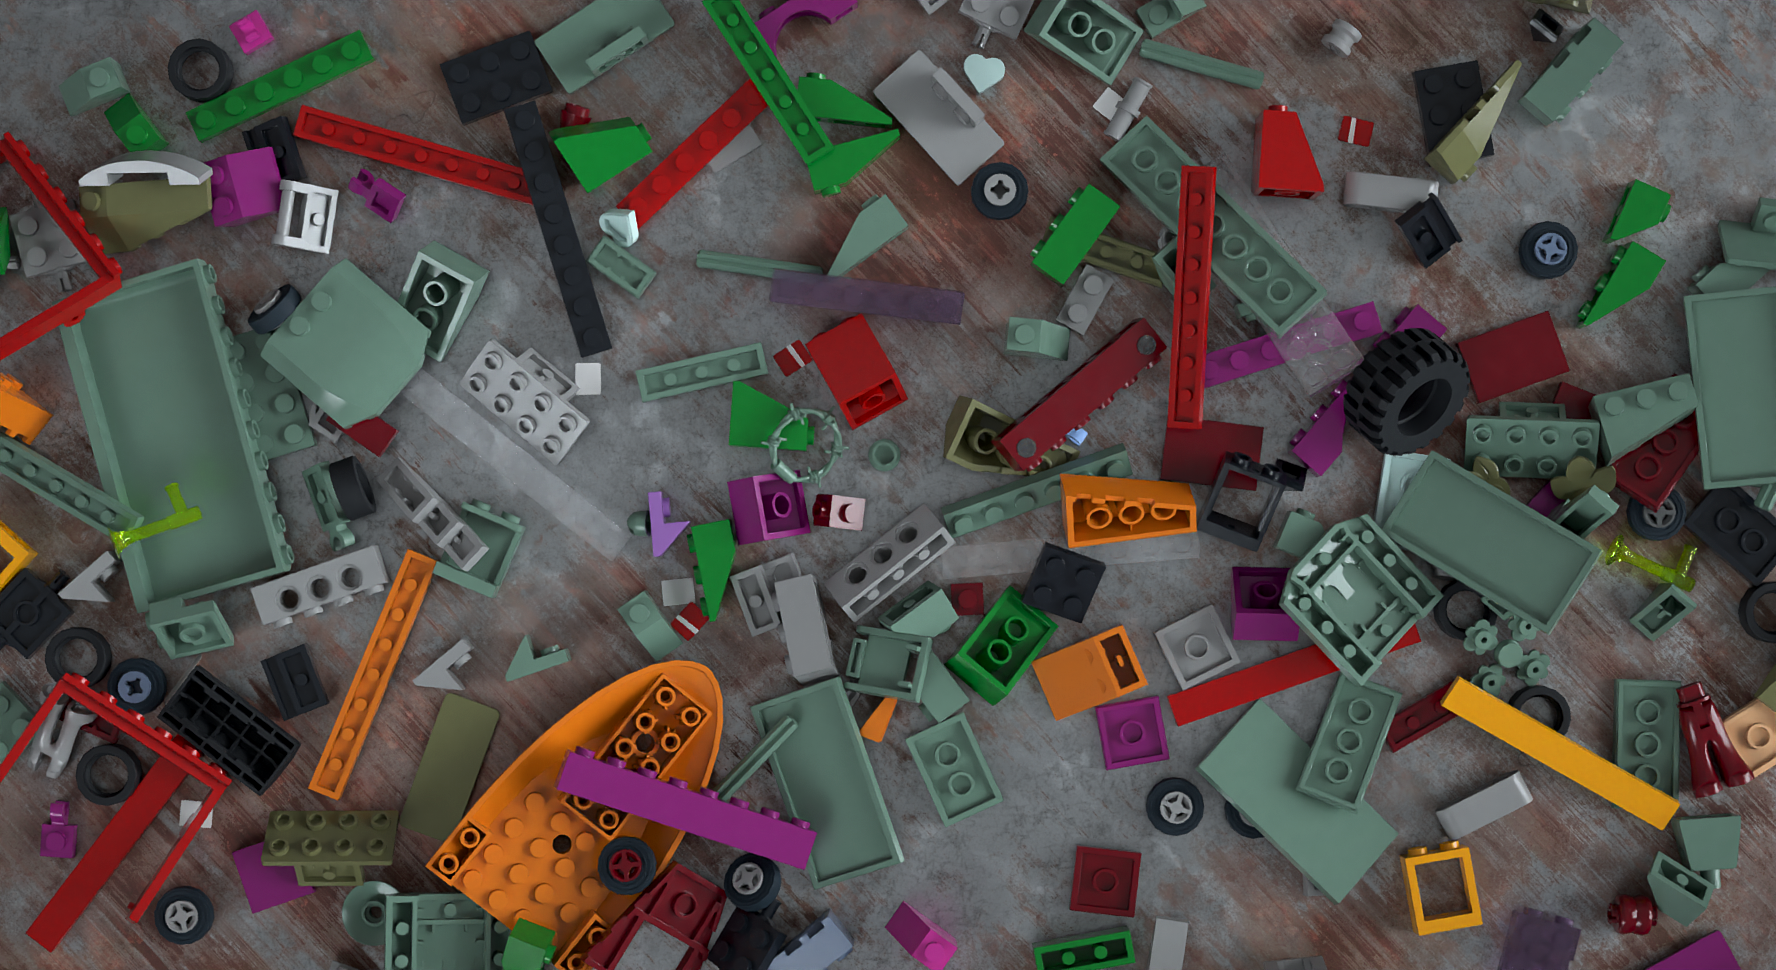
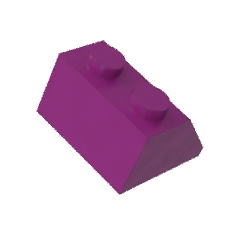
M272 147L228 154L204 162L213 171V175L210 176L211 214L215 227H237L279 213L282 190H279L281 176Z
M794 470L797 477H801L800 470ZM776 473L727 482L738 546L811 533L802 482L788 484Z
M1232 567L1231 626L1233 640L1298 641L1300 627L1279 606L1290 568Z

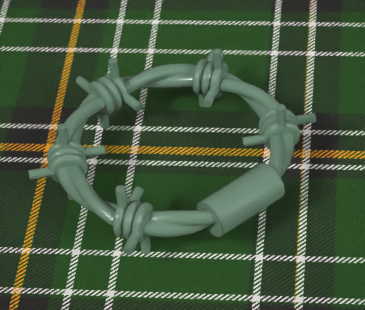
M789 403L791 410L787 411L788 414L780 421L772 435L768 436L767 442L761 441V444L769 445V455L773 461L770 468L788 484L793 482L817 483L818 487L821 488V478L829 472L838 457H843V449H850L848 446H842V436L838 430L835 420L836 416L832 413L836 407L833 405L829 411L821 409L800 408L798 406L794 408L793 403ZM812 413L821 417V420L825 423L821 430L824 431L830 425L834 431V442H831V450H824V453L832 455L830 461L818 471H811L810 466H807L808 475L797 477L794 471L780 459H777V447H779L781 441H787V438L779 436L781 430L791 421L800 420L801 425H804L803 417Z

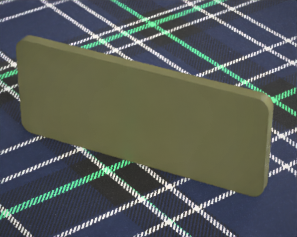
M449 693L445 696L399 819L402 827L443 842L462 820L500 718V712L497 709L454 693Z

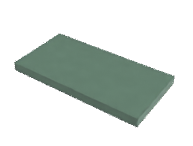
M1776 286L1684 296L1683 304L1691 379L1699 403L1695 408L1703 490L1776 483Z
M1433 450L1382 527L1386 535L1395 543L1547 635L1551 634L1603 553L1598 547Z
M840 676L750 707L761 739L785 715H790L798 723V728L768 759L790 822L792 816L810 822L809 828L817 832L806 865L814 890L903 862L905 859Z
M1259 698L1247 709L1195 769L1334 905L1339 904L1399 833L1364 799L1358 813L1354 814L1296 791L1295 789L1311 747Z

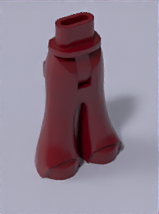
M1701 681L1678 687L1676 691L1680 702L1676 706L1679 708V721L1690 758L1691 785L1694 797L1696 799L1708 797L1724 790L1709 755L1708 741L1724 786L1728 788L1736 787L1755 779L1753 772L1733 746L1719 711L1711 700L1710 694L1704 692Z

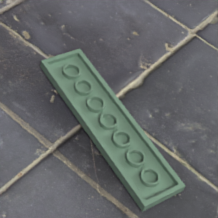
M1146 115L1100 158V162L1174 236H1178L1181 165H1198ZM1216 183L1211 272L1280 339L1327 295V290Z

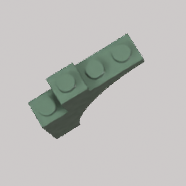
M1593 485L1573 500L1566 499L1551 510L1547 518L1585 539L1599 525L1613 516L1619 505L1605 491ZM1485 596L1481 597L1480 600L1504 621L1514 615Z

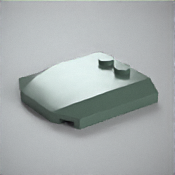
M345 258L326 273L294 312L267 340L260 356L344 429H349L352 427L351 425L379 416L421 369L425 359L424 352L428 338L430 339L432 332Z
M1365 514L1330 526L1288 570L1279 606L1356 687H1359L1382 664V658L1418 619L1424 618L1444 595L1371 517Z
M462 892L386 894L384 970H504L501 960L512 931Z

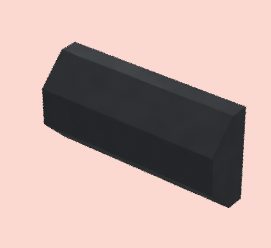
M200 665L195 666L157 716L158 719L259 796L263 795L279 778L302 744Z

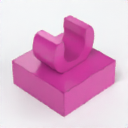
M257 10L229 25V28L247 56L275 40Z

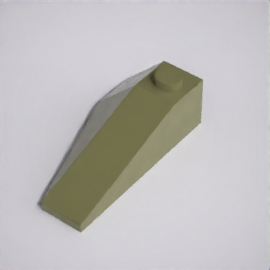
M209 177L200 185H169V180L163 179L113 183L110 186L79 187L80 215L85 222V227L89 234L95 233L104 247V250H102L104 254L132 252L142 247L141 244L152 238L157 239L165 235L164 232L177 225H184L212 210L211 178Z

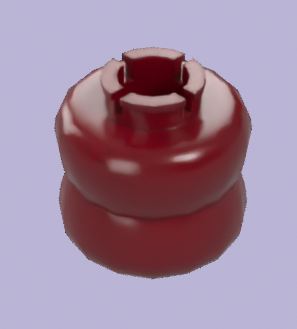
M1620 894L1615 897L1613 904L1609 903L1608 909H1611V911L1607 910V920L1609 924H1613L1614 930L1618 934L1633 933L1643 936L1648 934L1651 927H1655L1657 924V907L1655 905L1652 906L1651 900L1646 895L1632 897L1627 894Z

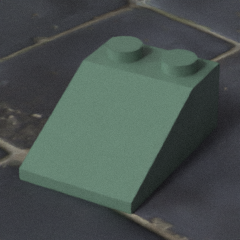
M1042 0L1023 30L1048 49L1108 85H1112L1144 32L1143 29L1102 0Z
M435 240L418 251L398 303L432 332L430 339L428 338L424 353L442 362L479 298L490 271Z

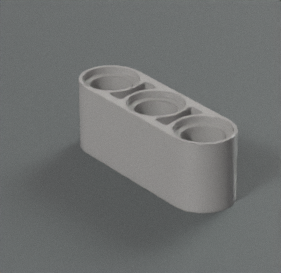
M1347 172L1343 205L1352 208L1405 213L1419 201L1422 203L1429 198L1428 194L1431 192L1438 197L1439 182L1364 172Z
M1513 770L1440 806L1435 810V813L1449 840L1452 841L1527 805L1533 800V797L1520 771Z

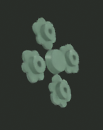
M1513 615V619H1510L1507 624L1508 628L1512 630L1511 637L1514 640L1506 639L1498 644V640L1495 637L1498 633L1497 627L1490 625L1483 618L1478 619L1474 626H1468L1465 630L1467 637L1463 641V646L1466 650L1474 651L1477 655H1483L1486 650L1495 649L1494 659L1497 663H1492L1489 666L1480 665L1477 669L1478 673L1473 674L1470 678V683L1495 697L1501 692L1500 686L1506 683V677L1502 675L1503 669L1501 666L1506 668L1517 666L1519 668L1516 671L1517 678L1524 680L1529 686L1536 685L1539 679H1544L1548 675L1546 668L1550 665L1549 656L1543 653L1540 654L1535 649L1530 650L1528 655L1523 654L1522 648L1518 643L1525 638L1533 640L1536 637V632L1540 630L1516 615Z

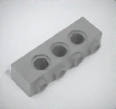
M923 503L916 510L910 512L906 518L891 530L885 532L881 538L866 550L860 552L856 558L841 570L835 572L823 584L855 623L952 546L955 541L926 504Z
M372 545L250 589L262 624H273L274 629L293 623L291 617L303 613L305 618L324 612L322 606L334 602L335 607L354 601L352 595L365 592L367 597L384 591L383 585L391 582L379 545ZM351 568L356 569L360 574L359 583L354 587L348 585L345 579L347 571ZM320 579H324L329 584V592L325 597L318 596L315 591V585ZM289 590H294L299 597L298 604L294 608L288 607L285 603V595Z

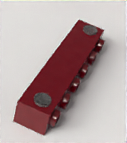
M1144 317L1133 319L991 442L1014 471H1024L1026 469L1027 472H1030L1043 461L1041 456L1049 449L1054 451L1067 441L1065 437L1067 433L1073 428L1077 431L1091 420L1088 415L1095 409L1102 410L1112 403L1115 399L1113 394L1120 388L1125 390L1138 380L1136 375L1144 367L1148 370L1162 359L1160 354L1167 346Z

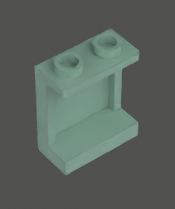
M473 498L471 503L463 501L461 505L462 511L459 516L487 545L489 550L468 572L462 570L444 550L441 560L436 562L432 573L487 597L496 598L526 527L519 524L521 518L505 511L502 512L501 516L489 511L491 505Z

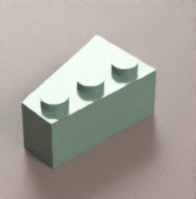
M1595 17L1578 29L1517 102L1545 126L1554 121L1560 123L1572 109L1568 105L1575 97L1580 99L1593 84L1589 81L1597 73L1601 75L1613 61L1611 57L1624 42Z
M1689 373L1593 396L1588 409L1591 419L1599 420L1600 422L1598 442L1606 466L1611 465L1620 457L1637 449L1644 442L1661 434L1693 413L1699 403Z

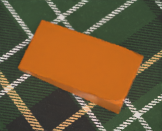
M884 697L859 729L861 736L878 743L882 741L897 699Z

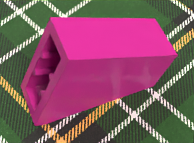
M905 901L900 904L885 926L887 931L912 957L931 970H943L958 949L954 936Z

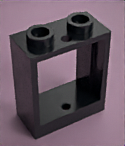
M1226 451L1199 513L1197 530L1257 552L1285 490L1287 474L1276 465L1270 463L1263 465L1252 461L1250 456L1242 452L1231 453ZM1229 469L1273 485L1256 526L1212 510Z

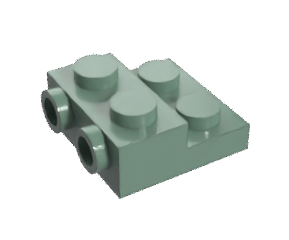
M181 597L167 598L159 602L150 603L149 612L145 613L148 630L150 632L154 631L159 648H164L171 660L234 646V635L214 600L201 601L186 606Z

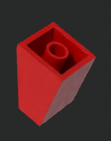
M1269 105L1268 110L1264 109L1255 119L1250 196L1315 200L1324 192V183L1297 112L1288 111V107L1284 105Z
M862 313L855 317L851 316L844 319L837 327L815 335L811 341L805 344L852 430L908 400L894 368Z

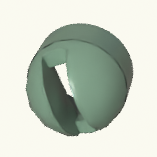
M649 510L633 512L628 517L627 526L633 535H651Z

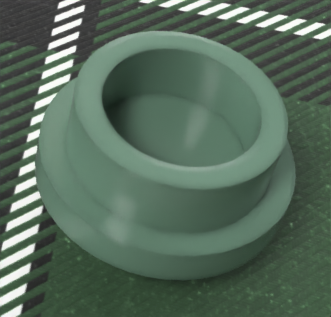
M888 439L874 442L868 453L871 465L880 471H889L895 468L901 456L897 444Z

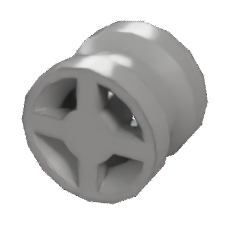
M1336 18L1332 24V31L1329 34H1325L1321 42L1334 54L1347 58L1351 53V46L1353 43H1358L1362 35L1351 24Z

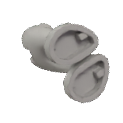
M56 683L43 685L39 696L40 704L43 703ZM64 693L38 728L27 761V766L36 771L45 755L52 757L46 773V777L57 779L66 767L79 729L98 717V715L83 705L72 700L66 708L61 731L56 740L53 737L55 727L70 699Z

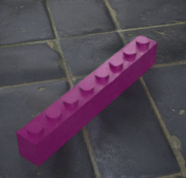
M576 746L575 751L566 750L554 784L557 790L803 870L806 868L817 832L809 828L810 822L792 816L791 822L780 819V812L762 807L759 812L748 808L750 802L732 796L730 802L719 799V792L701 786L698 792L687 788L688 782L670 776L668 781L656 778L658 773L656 771L641 766L638 767L637 771L625 768L627 762L608 756L607 760L604 761L594 757L595 751L581 746Z

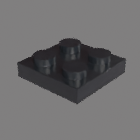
M1045 542L1023 591L1021 602L1081 624L1106 569V565L1104 562Z

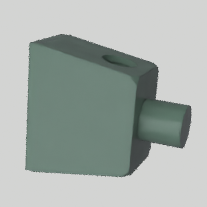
M1722 813L1672 817L1671 825L1681 864L1691 871H1700V877L1715 885L1714 889L1721 888L1720 869H1734L1737 867L1741 815Z

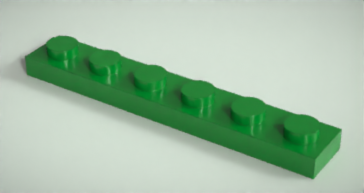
M740 0L701 1L806 166L834 150V146Z
M358 30L185 113L199 142L203 143L374 62L375 59L363 33Z

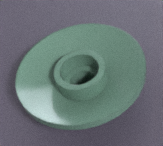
M382 881L364 882V886H356L350 891L343 903L342 921L346 931L354 940L368 946L384 945L385 895L400 893L395 887ZM373 906L381 908V917L376 918L371 914Z

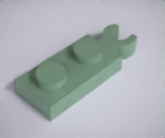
M328 460L302 471V475L323 532L329 531L330 545L332 550L336 552L345 549L347 546L354 545L355 538L346 526V523L351 520L345 515L335 494L330 478V463Z

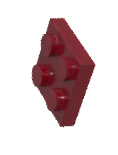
M1076 845L1069 910L1134 918L1142 853Z

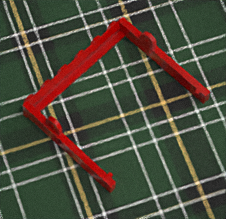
M9 131L4 133V139L0 140V164L8 160L99 279L0 337V361L62 323L65 327H71L79 323L84 318L87 308L122 288L120 274L123 273L115 258H107L103 253L104 247L95 233L89 235L84 227L86 225L76 209L71 211L65 204L67 199L58 186L52 187L47 181L49 177L43 166L39 162L34 164L29 158L31 154L21 139L16 141Z
M75 672L71 675L64 673L0 763V783L64 693L211 788L196 812L188 818L181 828L179 838L135 904L129 902L126 907L130 911L125 919L135 924L139 921L232 780L226 777L228 772L218 764L211 762L208 765L200 760V753L185 744L180 747L172 742L173 736L166 730L158 726L152 729L143 723L145 718L138 712L130 708L126 712L115 705L118 700L109 693L102 690L97 693L89 688L90 682L83 676Z

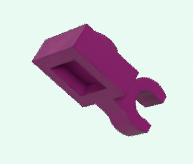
M361 169L357 178L353 176L348 185L352 192L367 199L365 207L386 221L392 223L398 217L406 194L380 177L374 181V177L369 171Z
M56 800L55 803L50 804L51 823L45 822L42 824L40 856L74 858L76 856L78 824H68L70 801Z

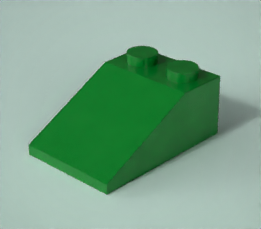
M1011 585L1004 590L944 664V666L992 706L996 705L1010 693L1059 627L1038 608L1022 603V595Z

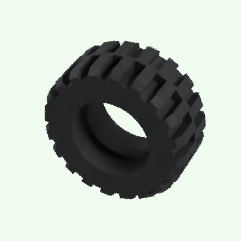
M1424 328L1404 329V332L1397 331L1391 334L1389 339L1381 340L1376 344L1377 347L1372 352L1368 351L1363 357L1364 361L1356 366L1353 371L1354 376L1352 380H1348L1346 385L1347 394L1343 398L1346 420L1353 429L1383 454L1402 456L1403 454L1416 452L1417 448L1423 449L1428 446L1432 439H1437L1443 434L1442 431L1447 425L1450 426L1455 420L1454 416L1458 411H1461L1464 405V397L1468 396L1470 373L1466 360L1435 333Z

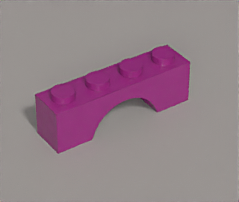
M786 0L787 2L777 9L775 6L765 9L758 15L760 20L754 24L777 58L776 44L778 36L790 21L799 17L812 16L832 25L857 9L858 1Z

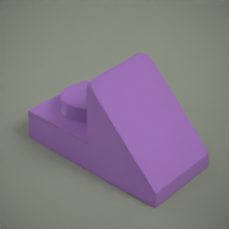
M662 491L648 492L653 556L662 557L691 524V521L666 523L665 517H671L669 497L664 498Z

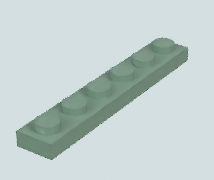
M0 431L1 473L125 547L133 545L145 518L143 515Z
M1124 444L1112 446L941 507L950 536L956 538L1060 501V473L1124 478L1133 475Z

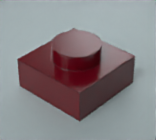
M983 582L950 584L951 605L958 616L984 615Z

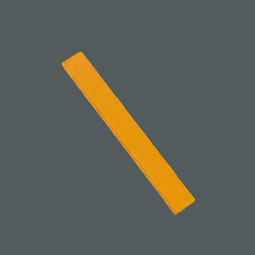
M1460 676L1456 677L1440 701L1441 706L1662 831L1680 806L1679 801Z

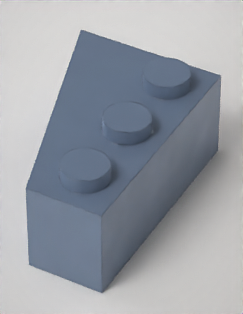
M829 908L777 952L767 970H828L826 967L835 960L841 961L853 950L854 937Z

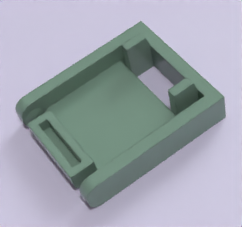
M857 625L856 632L869 637L868 641L859 638L853 639L845 675L849 678L858 679L859 682L858 684L844 682V689L920 703L933 640L925 636ZM911 653L919 654L913 684L905 681Z

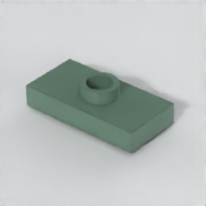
M603 235L585 260L637 299L640 298L657 274V272L605 235Z

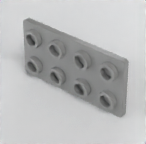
M917 50L873 90V94L957 186L961 185L1004 146L1002 138L984 120L985 114L942 67L938 69L921 50Z
M490 339L459 382L460 386L554 465H558L590 422L585 415L568 402L576 395L580 388L532 347L516 358L496 340Z

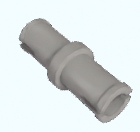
M1135 76L1123 100L1117 102L1115 106L1117 111L1103 133L1117 142L1120 141L1133 119H1137L1140 115L1138 110L1153 86Z

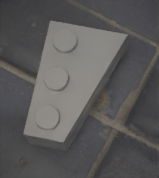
M812 574L775 582L776 592L771 593L775 612L780 611L782 624H778V632L781 642L787 643L789 655L784 656L788 674H793L804 687L838 676L842 678L840 668L836 669L832 653L834 645L832 639H829L826 625L827 617L817 579Z

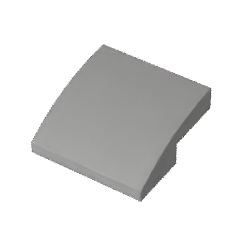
M794 553L730 576L752 637L778 628V624H782L780 611L775 612L771 593L776 592L775 582L802 576Z

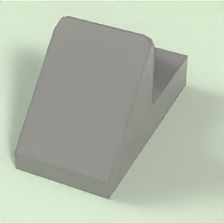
M116 551L104 552L62 589L58 595L62 599L115 602V599L103 587L100 581L106 582L116 575L119 571L117 566L123 559Z
M467 638L461 639L412 681L416 686L454 690L466 689L450 668L454 666L458 670L472 658L469 652L475 647Z

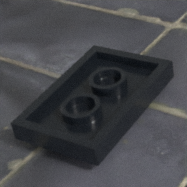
M530 30L440 64L463 126L500 113L504 109L553 93Z
M1477 60L1424 69L1412 73L1427 154L1484 94ZM1491 134L1480 158L1495 155Z
M1741 487L1710 489L1687 515L1683 526L1753 587H1758L1776 566V518L1770 512L1754 505L1755 499Z

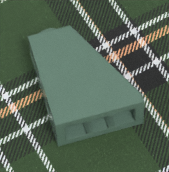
M1009 317L1006 323L1003 355L1067 361L1070 329L1044 320Z

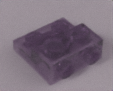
M1524 907L1523 912L1513 910L1497 970H1568L1570 960H1574L1582 929L1574 926L1575 920L1555 915V919L1550 920L1542 917V911Z

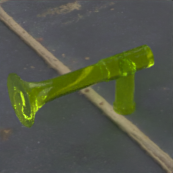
M177 482L171 483L164 488L175 510L174 514L129 531L116 532L107 527L110 540L119 559L123 549L136 541L203 519L198 505L187 509Z
M1621 534L1614 538L1605 557L1606 565H1610L1615 561L1626 562L1660 577L1663 581L1673 583L1676 587L1687 592L1693 590L1696 580L1687 576V572L1695 553L1698 552L1697 548L1684 544L1683 552L1674 570L1631 551L1624 544V538Z

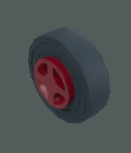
M623 836L612 840L603 848L598 858V873L601 881L609 890L620 895H633L642 892L651 884L656 874L657 862L653 850L646 842L636 837Z

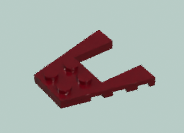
M673 860L582 954L580 959L597 970H614L645 920L689 945L676 970H700L703 961L706 962L709 953L707 947L712 932H716L727 899L725 890Z

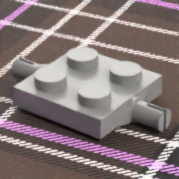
M963 0L958 13L972 19L979 26L971 44L977 46L981 36H983L978 48L984 49L990 33H1001L1016 40L1034 0Z
M30 190L34 206L27 211L9 215L25 275L28 279L41 275H54L59 293H65V290L71 291L72 288L67 272L75 266L87 262ZM68 199L67 203H65L71 211L77 210L75 201Z

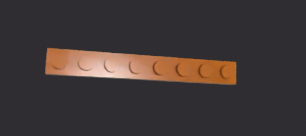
M407 549L308 789L337 801L341 799L434 575L432 571L438 560Z

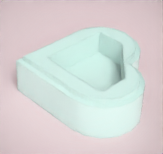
M972 54L965 59L963 71L978 95H980L1003 79L1005 66L998 58L985 59L982 55Z
M612 208L600 216L599 224L601 229L606 234L611 235L615 243L620 247H629L637 241L638 227L634 210Z

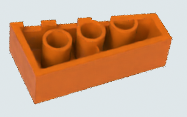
M1060 473L1062 525L1068 548L1197 532L1196 504L1189 483Z

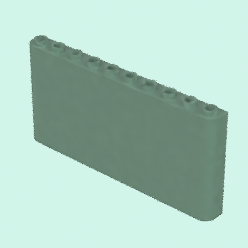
M198 258L121 281V289L87 308L84 318L79 323L71 327H65L63 323L58 326L104 493L145 517L132 546L125 547L118 542L137 614L148 612L150 603L181 597L183 601L290 571L291 563H294L292 548L289 544L286 545L283 534L286 531L283 516L277 513L274 502L277 500L276 489L267 477L268 460L265 453L259 451L256 439L260 437L259 428L256 421L251 420L248 407H251L250 395L245 388L242 389L239 376L243 374L242 366L237 357L233 358L230 345L234 344V338L231 329L225 325L223 314H225L224 302L221 296L216 293L214 283L217 282V276L211 264L207 265L204 260ZM65 298L53 301L52 305L54 306Z

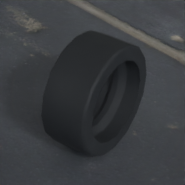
M200 38L187 40L177 46L170 56L167 67L169 80L175 90L189 100L200 103L208 102L225 94L231 86L234 75L232 62L227 53L212 41ZM194 53H209L215 57L219 64L218 79L207 89L199 90L192 88L183 79V63Z
M350 456L329 465L331 482L340 506L347 518L353 521L375 513L374 495L366 473L357 457Z
M1452 581L1440 590L1444 596L1433 607L1434 619L1440 630L1449 637L1464 640L1467 637L1465 634L1466 629L1456 627L1448 618V601L1460 591L1474 592L1480 598L1483 595L1460 581ZM1484 604L1483 619H1486L1490 625H1495L1498 615Z
M1764 582L1758 587L1748 589L1741 598L1738 609L1739 620L1746 633L1754 639L1776 643V631L1764 630L1758 626L1754 619L1753 611L1758 599L1765 594H1776V582Z
M74 627L62 630L51 639L46 648L45 664L47 672L57 682L66 673L60 662L62 648L70 640L84 639L90 642L96 649L97 663L93 671L83 677L90 682L88 687L97 684L106 676L111 667L112 653L109 643L102 634L91 628Z
M1541 685L1526 686L1516 691L1508 701L1509 705L1520 711L1522 705L1533 697H1542L1549 700L1554 705L1557 714L1556 723L1552 729L1563 736L1568 732L1571 722L1570 707L1566 699L1556 690Z
M109 743L93 747L87 751L77 764L75 777L78 789L86 799L97 805L109 806L126 801L134 793L142 781L143 771L141 762L134 751L122 744ZM106 755L116 756L121 759L127 766L128 778L124 787L118 792L111 794L103 793L96 789L90 776L91 768L95 761Z

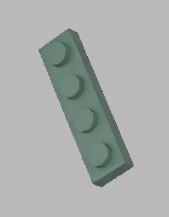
M761 342L635 371L643 403L769 374Z

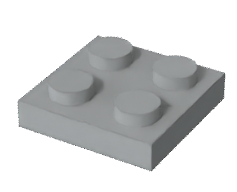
M1212 604L1153 632L1182 691L1241 662Z

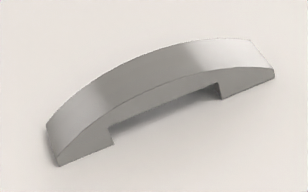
M146 150L129 152L108 159L85 174L78 181L79 186H110L124 176L123 173H167L169 185H200L213 175V171L208 165L185 155L166 151Z

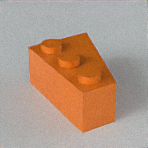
M0 372V426L8 428L5 432L8 436L12 438L18 436L24 443L30 445L54 415L21 389L23 387L21 381L9 373L4 375Z

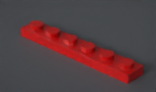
M752 80L746 81L616 205L618 209L635 211L638 230L768 107Z

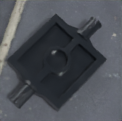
M24 568L0 593V650L5 645L15 648L26 659H31L75 613L61 599L57 592L70 579V576L65 571L60 569L49 582L41 580L29 568Z
M775 899L770 905L763 908L761 913L758 911H745L736 907L710 950L707 959L716 965L719 970H767L787 937L786 934L776 927L772 920L782 903Z

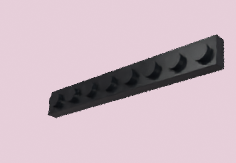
M531 101L504 109L506 121L580 357L583 358L612 349L536 102Z

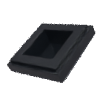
M1540 8L1529 22L1533 41L1555 43L1564 30V26Z
M1277 458L1275 465L1287 474L1284 491H1303L1307 469Z

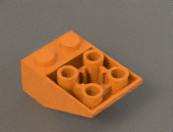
M1123 624L1112 626L1035 659L1031 663L1056 721L1148 685Z

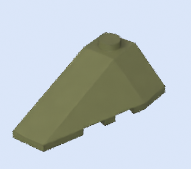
M1518 59L1500 75L1424 158L1450 184L1453 185L1459 179L1463 182L1467 181L1478 169L1474 163L1480 158L1520 70L1522 63Z
M959 395L946 423L943 457L971 471L1031 476L1076 460L1081 451L1063 444L1054 451L1050 449L1041 456L1043 461L1030 472H1027L1026 469L1024 471H1014L991 441L1013 423L1015 419L977 400ZM1021 439L1016 447L1018 454L1022 457L1033 448V444L1029 439Z

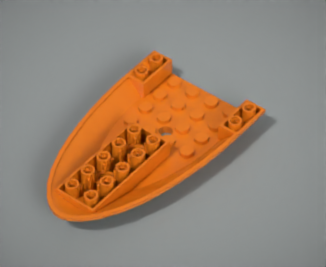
M671 660L651 664L624 675L593 693L541 734L503 771L458 823L426 863L425 867L448 885L456 887L511 931L519 918L555 931L552 945L557 946L551 962L557 969L592 970L593 967L584 963L580 957L642 893L620 895L609 890L604 885L598 873V858L603 848L612 840L623 836L636 837L646 842L653 850L657 862L653 882L665 870L686 831L557 790L554 784L566 750L575 751L576 746H581L595 751V758L606 761L607 757L611 756L627 762L625 768L637 771L639 766L658 772L656 776L658 779L668 781L670 776L688 782L687 788L699 792L701 786L706 788L709 783L719 750L723 726V697L713 672L701 663L689 660ZM641 734H649L651 736V745L645 750H638L636 747V739ZM558 835H566L570 838V847L564 852H557L553 849V840Z

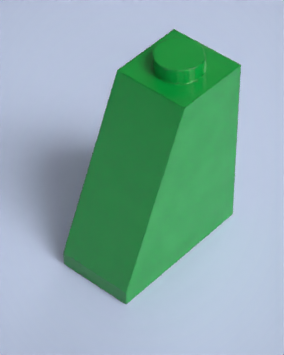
M631 117L557 128L548 132L587 193L653 152L647 143L652 139L642 122L636 126Z
M733 381L729 446L769 449V445L761 444V441L767 442L768 436L772 435L780 421L788 414L787 411L791 409L740 381ZM803 417L804 425H801L800 420H793L781 430L779 437L787 438V441H781L777 450L807 452V446L814 445L815 426H809V418Z

